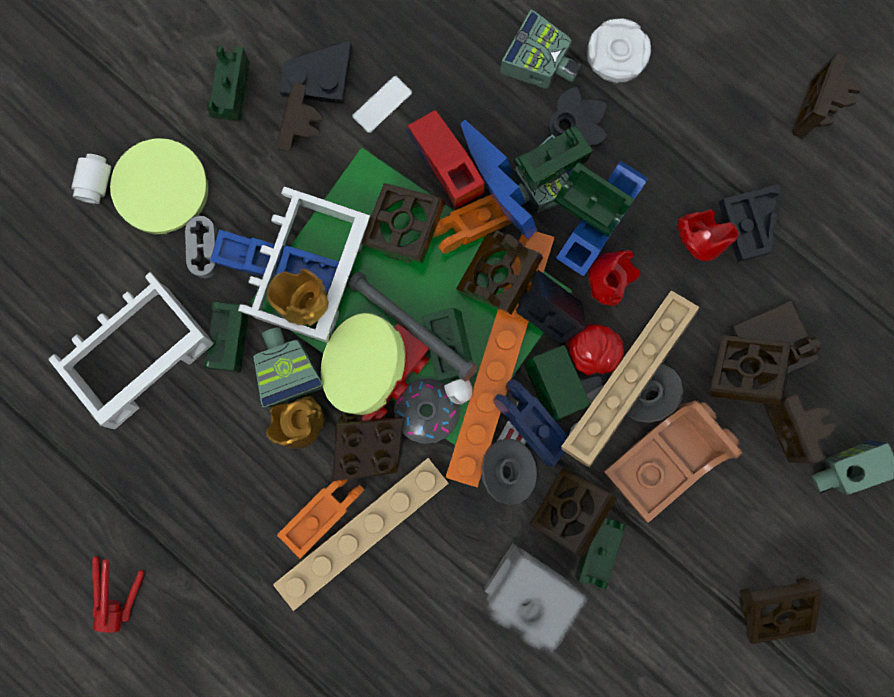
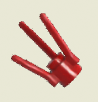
M95 556L92 559L93 630L103 633L118 632L121 630L122 622L129 621L131 608L145 572L143 570L138 572L123 608H120L121 602L108 600L110 562L108 559L103 560L100 578L99 557Z

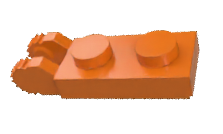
M489 195L450 212L449 216L439 220L433 237L445 234L451 228L454 229L456 234L445 238L439 245L442 253L446 254L457 249L463 243L466 245L512 222L506 217L492 195Z
M348 479L333 481L327 488L324 487L277 536L301 559L365 491L361 485L353 488L347 498L341 503L333 493L339 487H342Z

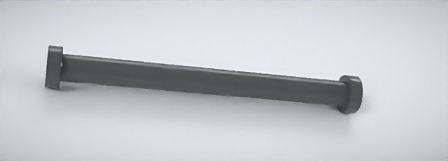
M357 272L350 278L348 282L350 289L362 293L457 370L459 377L463 381L469 380L474 375L478 366L473 361L467 362L366 281L367 277L362 272Z

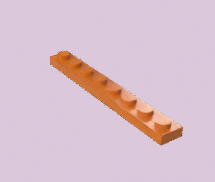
M537 231L529 239L521 234L519 242L524 247L537 251L543 256L537 270L544 273L554 237ZM518 256L511 266L514 274L519 276L521 271V262ZM531 281L526 288L528 292L532 287ZM509 284L506 286L503 292L510 289L513 285ZM516 308L512 315L501 310L497 311L474 384L472 397L469 400L446 474V478L474 487H478L482 474L483 457L491 445L501 413L494 404L493 399L497 394L506 396L507 389L505 386L511 380L529 322L516 313Z

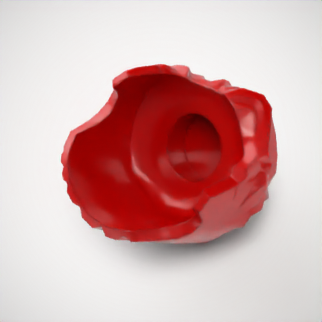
M712 209L701 213L687 214L678 219L677 230L679 231L681 242L690 254L701 261H711L719 257L739 237L738 230L733 223L718 224L715 222V211Z
M632 250L602 253L596 257L590 266L588 278L592 291L591 296L599 303L613 307L618 305L623 299L625 287L629 283L636 281L641 275L640 269H637L631 263L630 259L634 257Z
M587 323L584 330L566 341V348L576 369L587 375L613 373L624 356V341L620 335L611 328L600 324Z

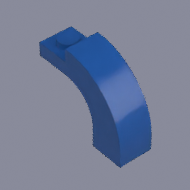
M620 161L608 182L635 199L648 178ZM581 220L556 259L584 276L609 237Z

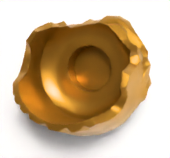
M301 269V273L298 274L284 271L275 275L267 289V300L289 323L310 326L326 313L329 304L325 286L322 284L323 281L307 269Z
M310 395L303 396L291 403H277L269 411L271 413V422L269 427L265 429V434L273 443L291 449L308 447L317 439L320 430L323 428L325 422L324 412L314 397Z

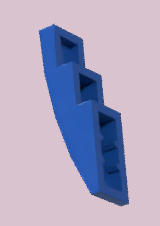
M464 120L461 123V127L469 151L490 194L506 217L529 239L537 229L532 216L521 207L525 200L520 187L509 178L513 171L508 158L469 122Z
M219 229L210 262L263 277L271 256L261 253V247L264 245L274 249L275 244L253 237L249 239ZM285 245L273 278L284 271L298 274L301 273V269H307L323 281L322 284L325 286V291L328 294L339 261Z

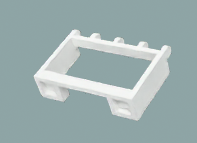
M283 187L281 194L292 198L285 218L278 215H273L271 221L282 227L274 249L264 245L261 247V253L271 256L263 279L253 276L249 279L248 283L259 287L253 306L251 308L250 306L240 304L238 311L251 315L255 319L328 343L340 314L337 309L357 253H361L364 247L361 243L370 221V215ZM300 205L353 223L327 295L328 309L318 320L316 329L289 323L283 318L262 311L269 283L273 279Z
M151 272L145 276L150 285L135 298L128 291L122 296L128 304L110 319L104 313H101L97 319L101 322L102 326L85 341L79 335H75L72 341L77 348L63 360L56 354L49 358L51 364L101 426L114 430L139 409L134 400L180 360L190 365L214 344L172 292L161 284ZM160 294L188 327L190 332L106 405H103L73 368L74 365L153 297Z

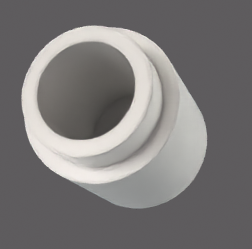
M86 154V158H78L71 187L74 190L73 197L75 199L99 204L100 198L105 196L111 166L106 164L104 157Z

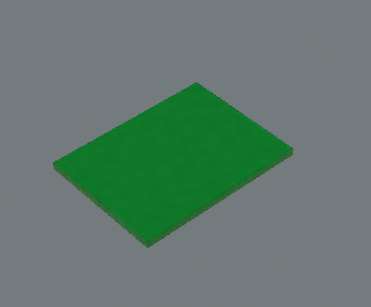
M361 148L324 200L370 215L371 218L384 183L431 194ZM404 201L395 203L387 212L392 213L394 210L401 208ZM445 204L439 220L449 216L450 212L455 210ZM419 206L417 209L413 208L412 214L415 220L426 222L425 210ZM315 211L290 247L340 262L353 223ZM402 213L395 218V229L401 230L408 226L410 222L409 214ZM382 222V236L389 242L392 230L388 223ZM451 228L445 234L432 238L423 263L412 260L408 264L401 259L394 260L381 251L364 246L362 252L357 253L337 309L340 314L334 331L350 317L365 313L382 317L393 328L399 324L362 293L353 291L348 287L350 278L357 272H362L367 277L366 281L422 326H424L422 320L424 315L451 308L460 310L472 360L478 366L476 374L469 379L473 391L498 309L463 295L456 288L485 236L466 245L463 243L457 249L443 254L439 249L440 243L445 238L456 234L454 229ZM411 230L408 234L403 235L399 247L412 244L420 238L422 233ZM507 251L492 254L485 263L493 266L498 262H502ZM508 268L498 269L493 277L494 282L504 281L508 276ZM544 271V274L546 276H548L550 279H552L554 282H556L569 293L572 292L570 288H568L567 286H565L564 284H562L561 282H559L558 280H556ZM480 272L477 277V283L485 289L490 283L488 275ZM499 288L496 295L503 293L504 288ZM257 293L250 301L251 304L254 303ZM266 295L262 311L283 318L270 305ZM318 321L315 322L314 324L310 325V326H309V325H304V326L309 327V328H312V329H316V326H317ZM528 322L511 379L544 333L530 322ZM293 332L324 353L327 345L326 342ZM430 352L427 355L430 359L429 363L418 375L413 372L405 381L407 384L419 379L430 378L436 380ZM456 377V378H453V380H448V381H442V380H441L440 382H443V383L446 385V384H448V383H451V382L456 381V380L461 379V378H460V377ZM392 397L390 401L396 403V399ZM469 401L461 405L458 404L459 417L456 427L445 438L454 445H456ZM425 404L421 407L420 413L424 417H429L433 413V408Z

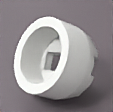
M458 379L444 386L448 398L455 404L461 405L472 397L473 392L470 380L463 381Z

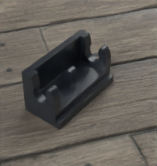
M537 270L531 279L532 287L528 292L526 289L518 302L516 313L562 345L586 328L583 302L540 270Z

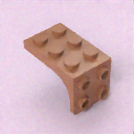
M697 401L680 404L671 415L661 420L602 471L647 523L654 519L709 470L725 460L737 458L742 454L737 447L739 445L738 439L728 429H721L714 421L716 418L715 413L704 402L699 404Z

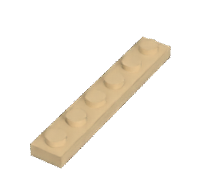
M670 291L561 446L563 451L587 467H591L699 310L697 305Z
M427 458L275 582L273 586L294 611L449 484L431 460Z

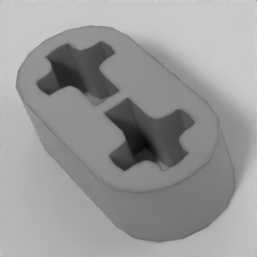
M205 216L193 217L188 221L185 229L187 268L199 278L213 276L219 266L210 262V264L204 266L202 271L201 268L195 265L196 262L201 261V251H204V257L210 261L218 235L217 227ZM202 224L209 230V232L203 234V244H201L200 237L194 234L195 231L200 230V225Z

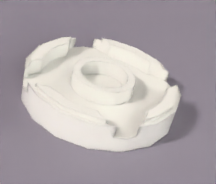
M623 18L610 19L604 22L602 26L592 33L587 48L588 62L593 71L601 78L612 82H627L637 77L646 67L651 53L650 40L647 34L640 30L638 24Z

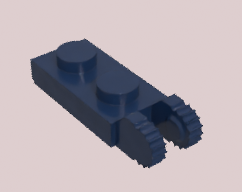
M511 379L505 387L521 405L516 408L502 394H497L493 402L498 407V410L509 418L508 421L547 466L554 467L565 453L561 446L568 438V435L535 396H531L521 383Z

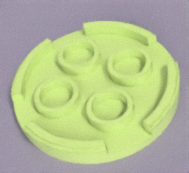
M159 138L140 142L128 149L116 163L110 183L111 197L119 214L135 228L151 234H167L184 227L190 219L199 216L205 206L209 189L206 172L199 158L183 144Z
M367 313L350 317L334 331L325 347L321 363L323 389L333 406L346 413L365 415L380 409L387 403L386 398L392 392L397 380L401 381L404 370L405 350L399 331H396L382 317Z

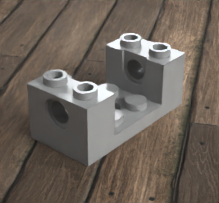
M512 543L484 586L485 592L489 594L486 598L489 607L494 610L491 616L508 628L513 623L525 632L522 637L538 649L546 645L551 650H554L586 600L569 580L514 543Z

